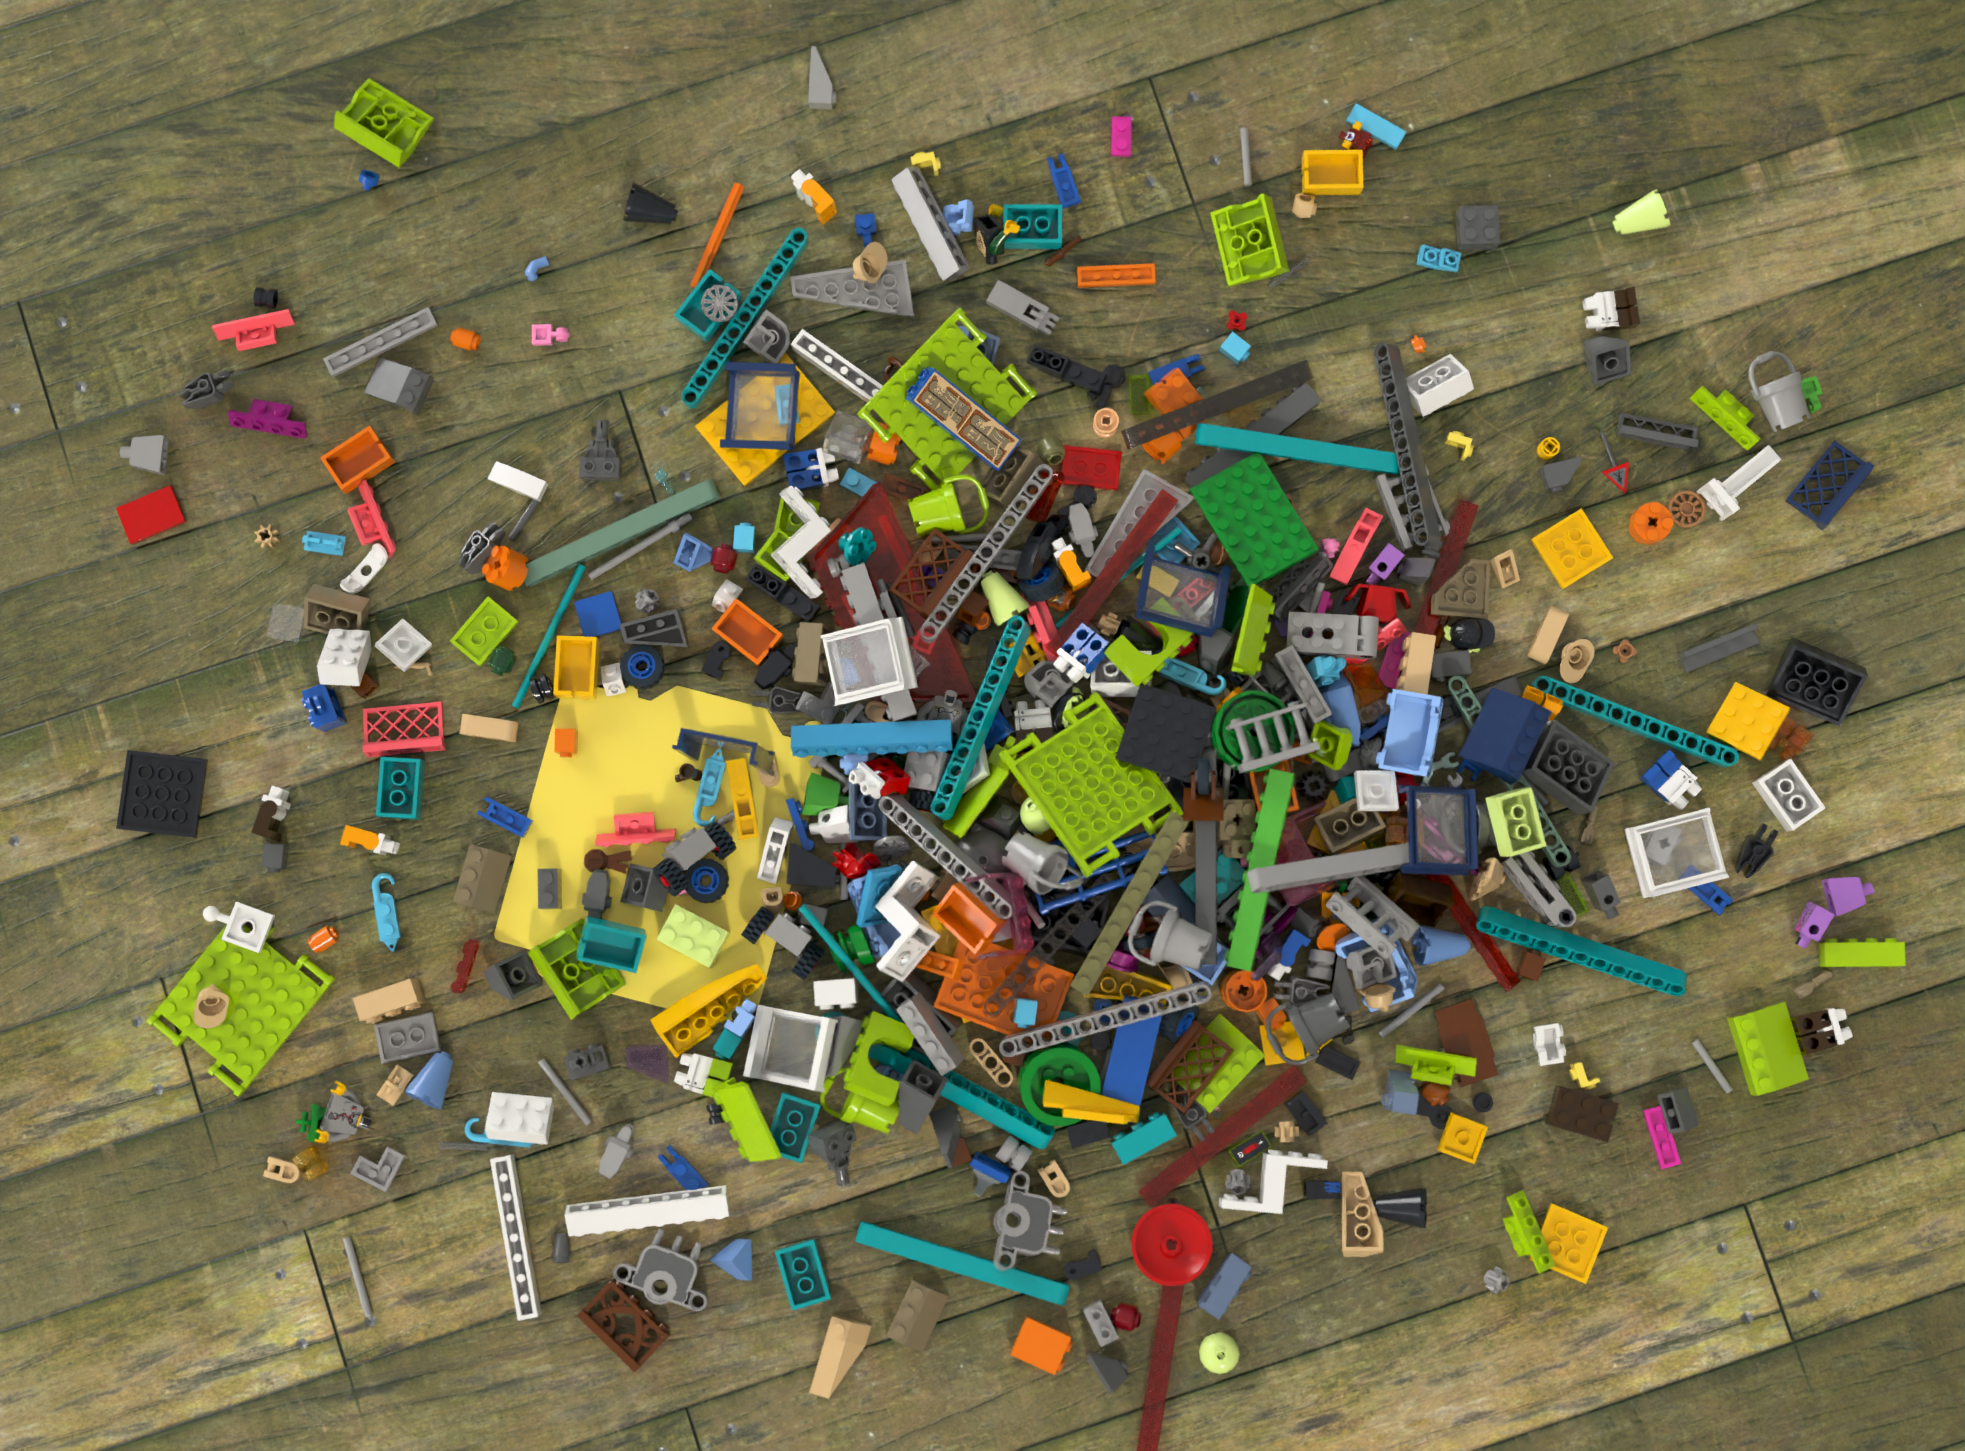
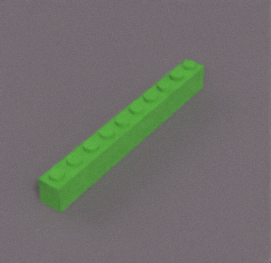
M1270 768V771L1265 774L1264 784H1267L1266 790L1261 792L1259 800L1262 808L1261 812L1257 811L1255 823H1258V826L1251 836V843H1254L1253 849L1248 851L1246 862L1249 863L1248 871L1276 865L1296 775L1294 773ZM1244 870L1242 882H1245V885L1238 895V902L1241 903L1239 910H1235L1233 921L1236 922L1235 930L1231 929L1229 941L1232 944L1231 948L1226 951L1225 961H1228L1227 966L1253 971L1270 891L1252 893L1247 877L1248 871Z

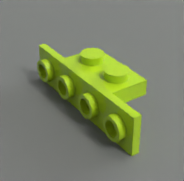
M1701 386L1690 397L1699 408L1747 451L1760 440L1746 426L1754 415L1726 389L1715 398L1707 389Z
M1397 1045L1395 1063L1413 1066L1412 1079L1452 1085L1455 1073L1475 1077L1477 1058Z
M1520 1190L1507 1197L1513 1215L1503 1218V1221L1518 1257L1531 1255L1538 1274L1554 1267L1555 1263L1524 1190Z

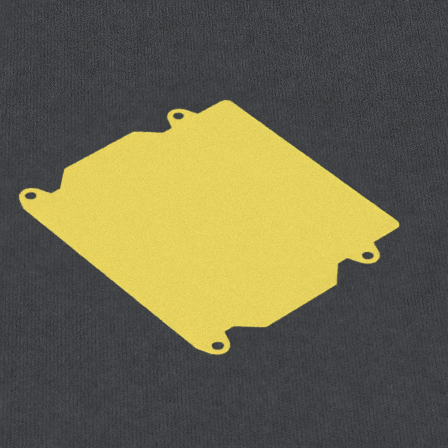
M630 685L626 688L625 693L607 696L604 688L597 687V699H579L576 695L575 699L560 698L527 818L533 820L525 837L520 839L494 932L496 940L532 950L533 947L552 938L581 918L585 921L588 911L584 910L582 897L583 893H586L587 882L592 875V872H589L584 866L585 854L592 849H600L607 856L631 851L629 855L632 858L631 861L619 862L629 865L626 868V874L607 867L604 869L608 871L611 880L609 897H612L610 909L607 908L601 918L602 920L645 929L647 937L637 972L633 973L616 969L626 985L612 994L669 1008L697 989L721 977L755 964L759 965L767 977L776 941L767 934L764 935L762 933L757 942L753 944L741 936L751 918L763 906L761 890L769 887H781L783 898L790 891L791 885L787 884L790 843L802 847L793 824L776 884L757 879L769 828L775 817L793 822L786 800L794 798L795 802H800L803 810L806 786L810 773L821 776L823 767L819 768L817 766L814 769L808 764L814 755L804 758L793 756L791 737L782 735L767 709L755 707L747 703L678 685L651 701L638 698V690ZM809 721L805 725L822 724L818 721ZM681 728L756 742L765 750H773L775 752L774 757L780 780L774 787L764 786L759 779L757 769L749 764L750 753L702 744L699 761H695L672 749V746L677 745ZM555 729L578 730L577 754H572L571 758H562L560 754L554 752ZM719 748L722 751L725 763L727 760L746 758L759 837L739 840L736 819L734 818L724 824L723 827L725 831L729 832V836L733 838L732 841L736 844V850L723 860L719 859L718 856L716 857L714 852L712 853L711 851L699 859H712L725 868L729 877V887L726 890V894L720 900H716L713 903H702L693 899L688 893L682 896H672L671 893L667 892L663 912L620 902L630 863L654 868L664 860L662 855L667 852L664 848L678 839L681 841L680 836L694 827L696 830L705 827L698 825L693 819V809L701 780L694 781L690 779L677 783L675 775L679 774L680 767L685 763H689L703 773L706 759L710 758ZM727 765L717 802L712 806H702L700 817L703 821H709L713 815L716 816V821L734 810ZM654 812L656 830L676 828L675 840L667 843L654 841L649 844L632 843L627 846L621 844H613L609 847L595 846L597 834L615 833L614 815ZM801 812L800 816L802 820L806 819L808 824L810 815H804ZM538 869H561L562 909H538ZM705 876L702 879L703 886H708L711 883L710 876ZM783 903V908H782V910H781L780 912L774 914L775 916H774L773 920L770 922V924L768 925L767 928H769V927L771 926V924H772L773 921L776 919V917L778 916V914H782V915L784 914V910H785L784 903ZM675 904L730 932L712 968L656 940ZM533 962L534 969L540 976H542V974ZM765 981L750 996H745L741 1000L740 1008L746 999L759 1005ZM733 1008V1009L726 1015V1016H727V1019H726V1020H730V1021L734 1022V1020L732 1019V1013H733L736 1009Z

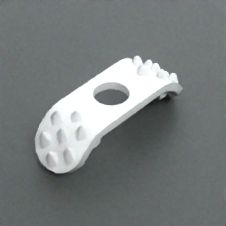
M374 544L369 554L348 577L341 580L340 587L345 592L351 594L360 592L387 562L388 554L381 544ZM366 565L371 566V573L368 576H363L361 573L362 568Z

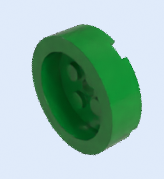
M1263 691L1242 692L1222 704L1216 712L1211 726L1212 744L1220 759L1237 771H1239L1238 765L1243 764V755L1235 729L1226 730V726L1231 725V720L1242 718V721L1285 709L1286 705L1277 697ZM1285 713L1280 716L1289 745H1293L1295 725L1290 713ZM1273 717L1262 720L1270 751H1273L1274 754L1280 753L1282 746ZM1254 723L1242 726L1251 757L1254 756V760L1262 758L1261 754L1263 752L1258 736L1253 737L1249 733V728L1254 726ZM1280 762L1246 771L1245 773L1262 772L1276 766Z
M1066 1042L1034 1050L1024 1060L1018 1075V1089L1026 1109L1038 1121L1051 1126H1068L1081 1121L1082 1119L1063 1117L1061 1114L1062 1108L1044 1107L1042 1103L1044 1085L1046 1080L1053 1081L1055 1078L1061 1077L1064 1080V1085L1100 1095V1077L1093 1061L1079 1047Z

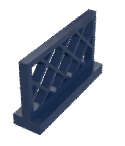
M1834 440L1785 501L1815 522L1817 527L1823 531L1871 473L1874 465L1870 462H1864ZM1834 447L1841 452L1842 459L1831 460L1830 452ZM1854 461L1860 466L1857 470L1848 471L1846 462ZM1843 462L1844 472L1833 473L1832 463ZM1829 464L1830 473L1819 474V465ZM1845 475L1846 483L1835 486L1834 476ZM1831 477L1832 487L1821 488L1820 478ZM1808 479H1817L1818 488L1807 489L1806 481ZM1833 490L1834 498L1823 501L1822 491ZM1819 492L1820 501L1809 502L1808 493ZM1804 493L1806 503L1798 504L1792 499L1796 494ZM1821 505V514L1816 517L1810 512V506Z

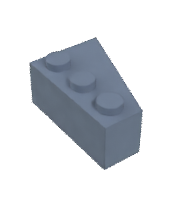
M1388 1070L1386 1092L1382 1093L1381 1105H1384L1383 1109L1416 1115L1419 1093L1417 1087L1412 1085L1415 1084V1080L1411 1078L1410 1072Z
M1229 1252L1196 1300L1197 1304L1219 1320L1227 1311L1232 1298L1234 1299L1239 1293V1287L1242 1282H1246L1252 1273L1250 1269L1252 1267L1232 1252Z

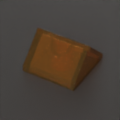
M1346 663L1345 668L1342 669L1343 675L1350 683L1352 692L1362 709L1389 694L1372 665Z

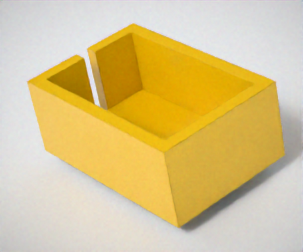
M1304 150L1301 157L1303 194H1361L1363 190V150Z
M557 636L553 691L557 698L575 699L576 695L579 699H597L600 640L597 637Z

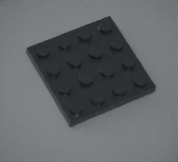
M1141 683L1115 759L1191 784V770H1195L1196 773L1198 759L1201 758L1217 708Z
M127 750L116 829L197 838L208 760Z

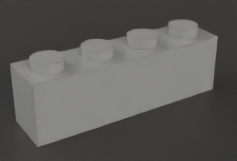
M920 992L905 1000L896 1009L941 1076L956 1068L963 1061L964 1056Z

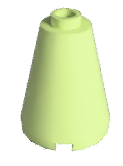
M1657 189L1617 214L1615 221H1612L1615 231H1620L1621 235L1670 226L1669 218L1666 219L1664 216L1667 211L1660 194H1657Z
M991 570L982 576L983 580L980 583L986 599L989 600L988 605L997 627L1002 626L1011 617L1023 613L1030 607L1028 602L998 572L993 573Z

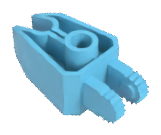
M1320 655L1310 661L1305 667L1317 687H1324L1340 679L1339 672L1345 668L1346 661L1343 657L1334 658L1333 656Z

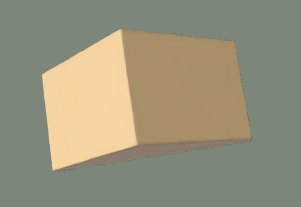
M1511 549L1490 560V566L1502 589L1520 581L1514 554Z

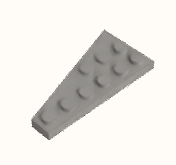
M906 260L887 262L884 272L876 283L854 279L853 267L790 277L794 298L914 318Z
M1143 469L1084 571H1088L1090 575L1101 581L1105 579L1190 504L1194 497Z

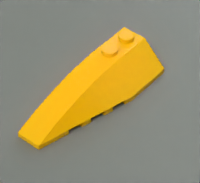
M758 964L735 971L685 996L650 1021L658 1035L675 1058H677L708 1037L714 1031L713 1028L719 1022L723 1023L727 1019L726 1015L733 1008L736 1009V1006L739 1007L741 1000L745 996H750L767 977Z

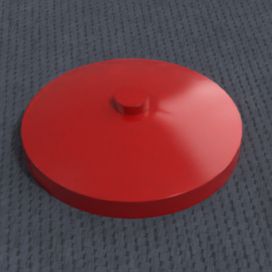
M1164 1204L1146 1212L1136 1224L1132 1234V1254L1137 1267L1148 1279L1165 1286H1180L1196 1279L1207 1267L1212 1254V1237L1206 1222L1194 1210L1179 1204Z

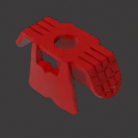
M1356 584L1344 599L1348 602L1358 589H1363L1356 615H1359V617H1378L1381 624H1389L1397 618L1395 594H1398L1405 609L1411 608L1405 589Z

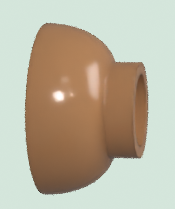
M1217 539L1210 550L1211 562L1214 565H1222L1231 559L1219 539Z

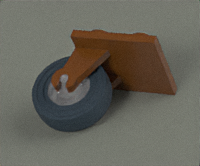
M1208 758L1198 759V770H1191V788H1183V821H1224V788H1216V770H1209ZM1195 782H1198V789L1195 787ZM1209 782H1212V789H1209Z
M1165 915L1143 918L1145 926L1138 928L1136 936L1134 935L1133 938L1134 948L1137 953L1146 954L1151 952L1156 934ZM1129 936L1122 939L1124 951H1130L1128 945Z

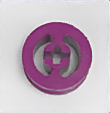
M1120 940L1106 965L1129 973L1137 972L1139 968L1137 965L1138 959L1134 957L1131 951H1124L1122 940Z

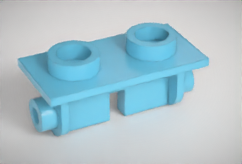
M307 531V534L303 535L304 550L343 556L345 536Z

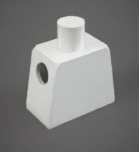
M848 805L820 811L818 822L809 824L810 834H821L826 843L858 842L849 840Z

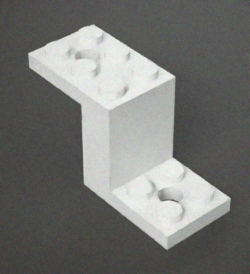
M789 486L781 491L779 495L805 524L777 548L771 556L809 599L817 598L822 593L820 583L814 578L811 579L807 575L808 570L801 563L798 565L797 561L831 531L829 529L830 524L825 518H820L815 513L817 511L816 508L802 498L803 493L797 487Z
M912 861L906 867L905 871L875 906L902 934L876 966L881 971L902 982L941 936L914 909L939 877L915 861Z
M1268 1149V1153H1263L1259 1201L1258 1198L1253 1196H1244V1199H1238L1236 1195L1224 1194V1197H1219L1218 1205L1221 1208L1282 1214L1286 1165L1327 1169L1328 1160L1323 1159V1155L1308 1153V1157H1304L1300 1152L1288 1151V1155H1284L1280 1150Z

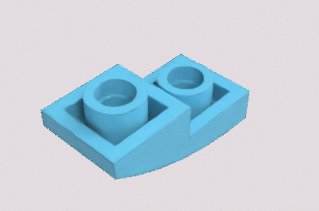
M1423 244L1419 248L1416 265L1458 272L1461 253L1446 248L1437 249Z

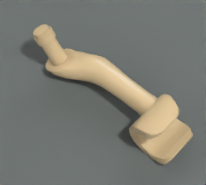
M415 662L409 667L414 669L426 668L428 676L433 675L430 663Z

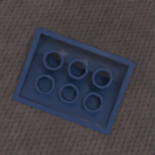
M1492 687L1458 756L1511 785L1520 779L1551 711L1533 701Z

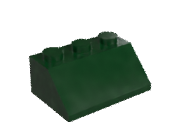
M1241 578L1237 583L1233 581L1228 590L1231 594L1228 600L1226 599L1222 628L1235 635L1243 621L1250 589H1248Z

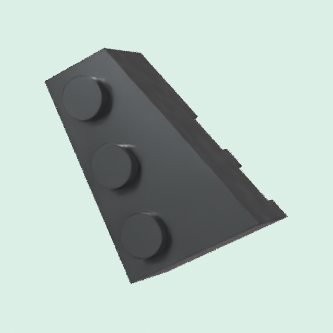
M679 609L620 624L624 643L689 647Z

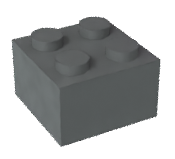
M1498 205L1458 207L1455 212L1457 251L1496 250L1500 244Z

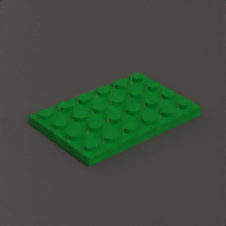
M1255 452L1190 488L1192 496L1248 589L1251 588V584L1258 585L1319 550L1260 452Z

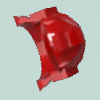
M848 842L845 848L840 850L841 852H833V856L838 858L836 862H832V865L838 867L839 871L846 878H861L867 874L868 870L881 866L875 854L869 852L864 855L852 842Z

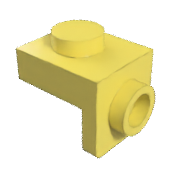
M918 152L911 157L912 167H919L920 169L932 166L934 176L938 175V169H941L939 157L935 158L934 152Z
M1458 431L1449 432L1446 436L1445 444L1463 449L1460 460L1464 461L1467 456H1471L1474 447L1471 445L1472 439L1465 437L1463 433Z
M1582 1062L1570 1064L1571 1069L1569 1073L1571 1079L1576 1081L1577 1087H1584L1585 1090L1595 1088V1083L1600 1082V1079L1597 1077L1587 1079Z

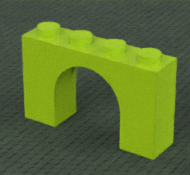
M1163 598L1159 599L1150 608L1181 617ZM1150 622L1163 639L1162 652L1155 655L1144 654L1137 650L1122 634L1106 649L1104 654L1138 687L1142 682L1146 685L1154 677L1152 673L1155 670L1157 672L1161 671L1167 665L1165 661L1168 658L1172 660L1180 652L1178 650L1180 646L1185 648L1193 640L1191 638L1193 633Z
M872 1011L862 1021L861 1027L863 1031L862 1034L858 1035L855 1042L857 1049L856 1052L852 1053L849 1061L852 1064L851 1068L847 1070L844 1076V1081L846 1082L844 1089L889 1107L895 1101L900 1082L883 1076L872 1068L868 1059L869 1048L875 1044H884L906 1053L912 1046L914 1035L906 1024Z

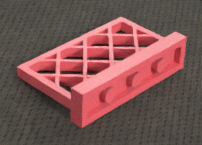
M442 701L363 709V753L367 758L446 750ZM438 707V714L433 720L426 715L430 708ZM416 709L420 714L412 722L406 715L410 710ZM397 711L400 716L394 723L386 718L391 712ZM377 713L381 718L372 725L369 722L368 714ZM423 716L430 721L424 730L416 725ZM403 718L411 723L404 732L397 727ZM383 720L391 725L384 734L377 729ZM433 725L439 728V736L430 737L426 732ZM414 726L421 731L416 738H410L406 735ZM394 728L401 733L396 740H390L387 737ZM374 730L382 735L377 742H369V736Z

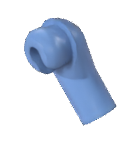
M544 256L529 263L525 270V276H527L529 281L537 279L536 272L538 269L549 266L547 257Z

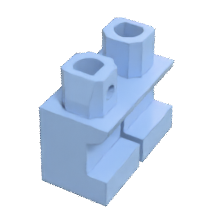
M746 999L741 1008L736 1006L738 1016L735 1021L727 1020L724 1027L744 1038L755 1020L753 1014L758 1005Z

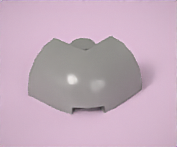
M765 310L753 324L752 329L742 343L756 352V355L765 361L778 363L790 344V334L783 321L768 310Z
M1042 660L1025 675L1024 683L1034 699L1038 696L1052 708L1064 695L1071 691L1076 683L1066 675L1071 670L1069 667L1061 673L1053 665L1055 661Z
M1370 945L1351 952L1347 957V968L1352 969L1355 985L1358 989H1363L1376 982L1384 983L1397 977L1392 954L1386 960Z

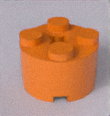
M1164 417L1155 419L1138 434V440L1142 438L1144 442L1142 444L1144 450L1155 461L1162 460L1161 464L1166 463L1182 448L1181 442L1183 441L1182 436L1169 427L1170 424Z
M878 422L885 430L889 427L885 423ZM874 430L867 460L885 465L894 464L898 451L894 448L895 445H899L901 439L894 433L887 442L883 443L880 435Z
M1659 502L1646 503L1631 514L1628 526L1629 533L1638 543L1653 545L1670 533L1674 521L1670 511ZM1650 521L1653 523L1652 526L1648 525Z
M494 546L491 550V556L482 567V573L489 583L508 591H513L512 588L521 586L527 576L528 568L526 567V562H528V558L524 554L506 546Z

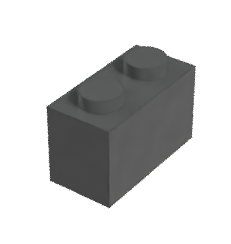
M1469 650L1433 654L1430 680L1435 679V683L1446 682L1447 678L1461 676L1466 680V676L1472 674Z
M538 869V909H562L561 869Z
M1687 1086L1671 1089L1657 1095L1669 1134L1684 1132L1699 1126Z

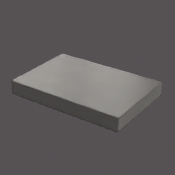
M434 1012L374 1024L381 1064L442 1051Z

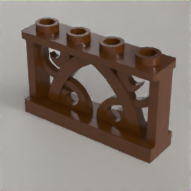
M611 1279L577 1317L635 1373L671 1335L668 1332L670 1329L662 1321L659 1323L654 1318L655 1314L648 1307L644 1309L639 1304L641 1302L635 1294L631 1293L630 1295L625 1290L626 1286L624 1283ZM610 1291L616 1292L620 1298L619 1301L615 1302L611 1297L610 1303L612 1307H608L605 1301L606 1294ZM601 1300L604 1309L592 1315L589 1310ZM626 1301L631 1306H623V1304ZM627 1313L634 1315L636 1324L635 1336L624 1333L615 1337L612 1334L616 1327V1320L613 1314ZM607 1315L611 1320L610 1327H605L603 1325V1322L605 1320L609 1321L606 1317ZM642 1317L648 1322L647 1324L643 1325ZM650 1328L654 1329L658 1335L657 1340L653 1343H647L642 1340V1337H652L647 1333ZM630 1338L634 1340V1343L629 1341V1345L624 1346L623 1339ZM640 1345L650 1348L640 1360L635 1357Z

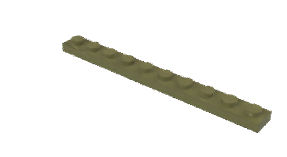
M1173 811L1170 812L1070 984L1071 987L1087 996L1089 995L1188 825L1189 821H1183L1182 816Z

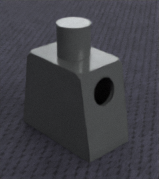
M1597 871L1581 879V883L1595 909L1604 912L1607 919H1612L1619 915L1615 906L1620 904V899L1608 874Z

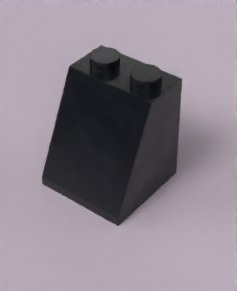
M790 843L787 872L788 885L836 889V885H840L841 873L837 872L835 866Z

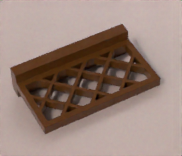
M934 528L891 586L889 592L921 614V617L927 620L974 553L970 550L966 551ZM934 535L942 540V547L932 548L931 539ZM954 548L960 553L957 558L948 559L947 549ZM944 550L945 560L935 561L933 551ZM930 552L932 562L921 563L920 554ZM946 563L947 572L937 575L935 565ZM932 565L934 575L923 577L922 566ZM919 567L920 577L909 578V569ZM935 579L936 587L926 590L924 580ZM921 581L923 591L912 592L910 582ZM907 582L909 593H900L895 588L899 583ZM913 595H924L925 602L921 607L914 603Z
M1194 1020L1146 1081V1084L1182 1113L1186 1114L1187 1110L1193 1105L1234 1050ZM1203 1033L1209 1037L1210 1045L1199 1046L1198 1039ZM1223 1047L1227 1052L1223 1057L1215 1058L1214 1048ZM1211 1048L1212 1059L1201 1060L1200 1050ZM1197 1050L1198 1061L1187 1062V1053ZM1212 1062L1213 1070L1210 1073L1202 1074L1201 1064ZM1198 1064L1199 1075L1188 1076L1187 1066ZM1184 1066L1186 1076L1175 1078L1174 1070L1177 1067ZM1200 1078V1087L1190 1090L1189 1079ZM1186 1080L1187 1090L1176 1092L1175 1081ZM1172 1082L1173 1092L1164 1093L1160 1088L1164 1083ZM1188 1094V1102L1184 1107L1177 1103V1095Z

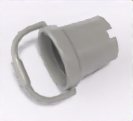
M1773 351L1757 356L1749 367V380L1753 389L1750 393L1753 399L1760 404L1773 433L1777 432L1775 426L1780 425L1781 429L1802 422V416L1805 414L1807 419L1811 418L1801 386L1803 381L1800 371L1796 372L1791 360L1785 354ZM1774 357L1782 358L1788 365L1791 374L1757 387L1754 379L1755 366Z
M1023 832L1024 835L1017 833L1007 844L1005 850L1008 851L1007 857L1002 856V864L1026 881L1028 886L1037 894L1044 895L1053 888L1073 889L1080 887L1084 882V876L1081 872L1068 864L1069 858L1066 849L1059 845H1050L1026 832ZM1066 869L1079 878L1059 884Z
M1153 901L1141 907L1139 912L1135 914L1128 931V945L1134 957L1152 966H1156L1157 962L1160 963L1164 960L1199 971L1206 958L1205 954L1209 950L1213 934L1180 918L1179 913H1177L1178 907L1169 903ZM1153 906H1162L1170 910L1161 922L1151 949L1150 959L1137 953L1134 948L1133 938L1134 935L1136 936L1145 910Z

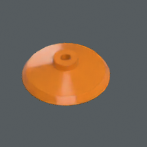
M1340 923L1325 927L1318 936V948L1323 951H1334L1337 940L1350 933L1349 928Z

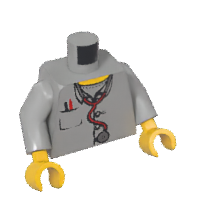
M335 1081L338 1084L337 1089L330 1090L332 1094L319 1128L321 1130H316L317 1133H320V1138L314 1140L316 1142L326 1143L347 1139L350 1134L355 1135L358 1127L368 1130L371 1125L372 1118L362 1115L364 1107L361 1106L359 1097L353 1090L338 1081Z

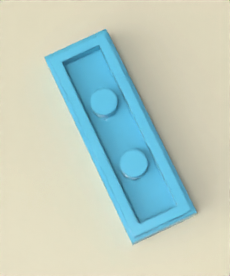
M1355 104L1346 120L1352 126L1355 124V121L1362 123L1361 131L1395 150L1406 134V131L1358 104Z

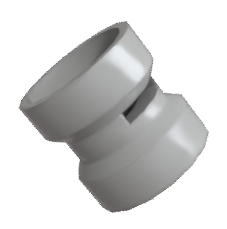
M844 554L839 555L835 559H827L833 578L839 576L842 570L850 568V564L846 562Z

